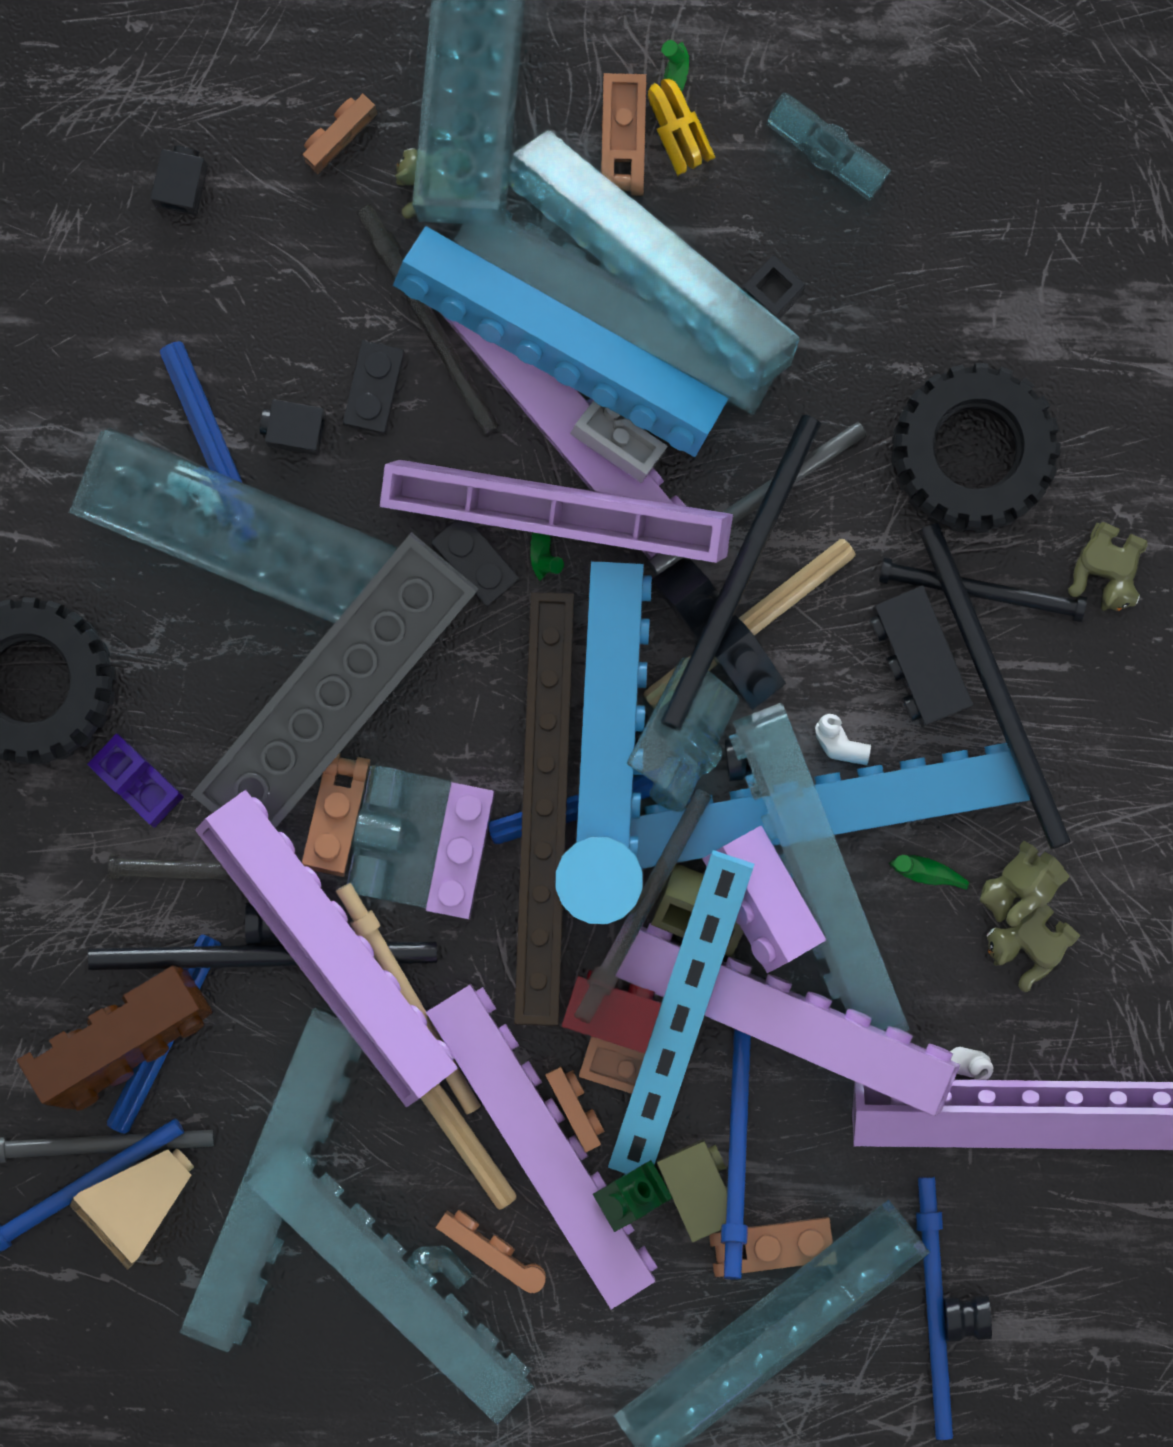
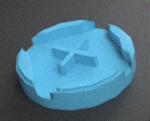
M590 837L575 843L562 856L556 870V891L562 905L575 918L589 924H609L624 918L636 906L642 892L643 872L637 857L623 843L609 837Z

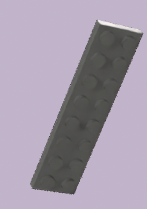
M411 532L195 788L191 796L214 813L246 790L251 797H255L262 802L268 812V820L276 828L474 596L478 588Z

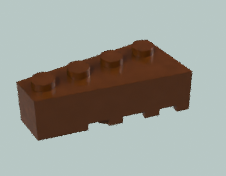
M172 965L124 994L122 999L125 1004L123 1006L110 1005L101 1008L88 1016V1027L83 1030L77 1029L67 1034L65 1031L61 1032L49 1040L52 1048L36 1058L32 1056L31 1052L18 1058L16 1061L40 1102L50 1106L76 1109L77 1111L83 1110L99 1099L97 1093L110 1084L111 1086H117L131 1078L134 1074L132 1070L134 1067L145 1060L146 1062H151L163 1056L169 1050L168 1044L179 1036L185 1038L199 1031L204 1026L203 1020L211 1015L213 1011L188 970Z

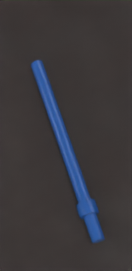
M734 1029L726 1224L721 1226V1243L725 1244L724 1278L730 1280H739L742 1277L743 1245L747 1244L748 1226L744 1225L751 1036L737 1029Z
M174 1118L5 1225H0V1253L12 1245L11 1241L71 1204L72 1199L79 1192L126 1170L182 1135L184 1130L179 1121Z
M928 1176L918 1178L920 1212H916L917 1231L922 1233L935 1435L937 1440L953 1439L939 1241V1230L943 1229L942 1211H937L935 1177Z

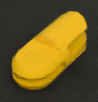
M662 79L661 87L656 83L652 84L648 90V99L660 125L656 130L677 176L687 171V165L691 169L700 166L702 158L707 162L715 159L713 150L696 112H690L676 82L671 79Z

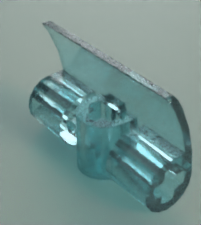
M789 93L781 94L768 117L766 125L807 154L816 167L830 171L869 201L892 171L862 147L859 148L851 142L842 127L835 124H827L820 119V116Z
M681 658L627 762L628 766L654 782L649 792L650 797L664 808L677 812L685 809L702 774L710 772L721 760L723 753L722 747L718 742L739 703L737 695L708 671L681 731H676L663 725L661 719L689 658Z
M370 766L363 806L359 810L352 844L354 851L347 884L351 883L358 895L427 907L451 787L450 780L413 774L383 766Z

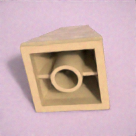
M176 1148L172 1153L166 1150L79 1192L72 1199L70 1207L128 1270L137 1261L191 1177L189 1172L194 1166L179 1149Z

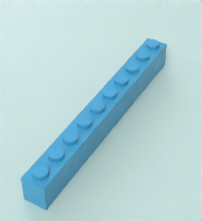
M1007 743L984 747L986 755L969 758L968 750L942 754L943 763L926 765L925 757L901 761L899 762L901 770L884 773L883 766L877 765L857 769L858 778L841 780L840 772L816 776L814 777L816 785L799 788L797 780L772 784L773 793L756 795L755 787L731 791L729 792L730 800L713 803L712 795L687 799L688 808L671 810L670 803L644 807L645 815L640 816V819L631 818L630 836H639L638 862L641 869L702 859L711 854L712 850L720 849L761 825L772 845L775 846L1029 801L1030 799Z

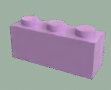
M451 782L426 911L465 919L471 918L495 791Z
M762 825L716 850L755 864L736 923L742 928L751 944L753 955L763 965L766 973L779 968L826 941L825 936ZM711 854L702 858L706 866L708 865Z

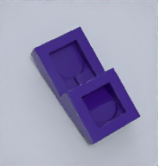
M117 733L87 764L115 793L120 795L154 828L184 798L161 773Z

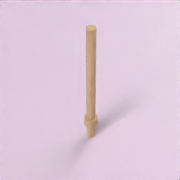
M351 883L342 886L336 893L353 920L350 922V925L355 934L362 936L368 941L374 951V958L383 970L389 971L397 979L401 988L400 993L410 1005L416 1006L423 1013L427 1021L426 1027L436 1040L443 1041L379 932L378 928L381 925L372 910L367 911ZM459 1067L445 1078L466 1114H470L481 1107Z

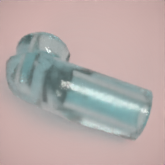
M422 1246L414 1250L412 1256L407 1260L408 1270L414 1276L423 1277L425 1273H443L457 1290L473 1276L453 1251L445 1246Z

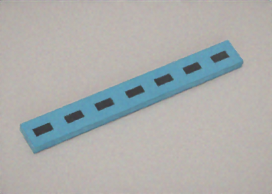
M712 850L608 1168L627 1174L650 1160L655 1165L755 865L754 863Z

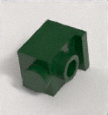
M651 1160L593 1193L595 1200L614 1232L638 1220L673 1198Z

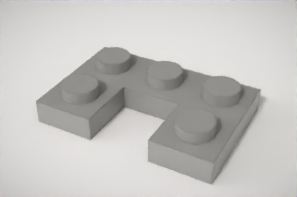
M639 342L636 345L637 347L645 350L646 352L652 354L653 356L659 358L660 360L676 368L674 365L663 359L661 356L647 348L642 343ZM595 401L587 408L570 433L640 483L644 481L668 447L644 429L635 426L630 420L609 408L598 405Z

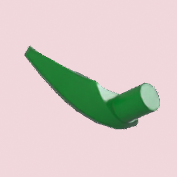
M668 40L661 48L663 55L669 60L663 79L675 81L682 92L689 70V55L683 42L677 44L673 40Z
M532 532L530 540L531 565L539 581H541L547 573H560L563 570L564 562L560 557L551 556V535Z
M900 855L888 863L896 872L915 882L928 885L946 884L967 890L969 882L960 874L930 858L916 855Z

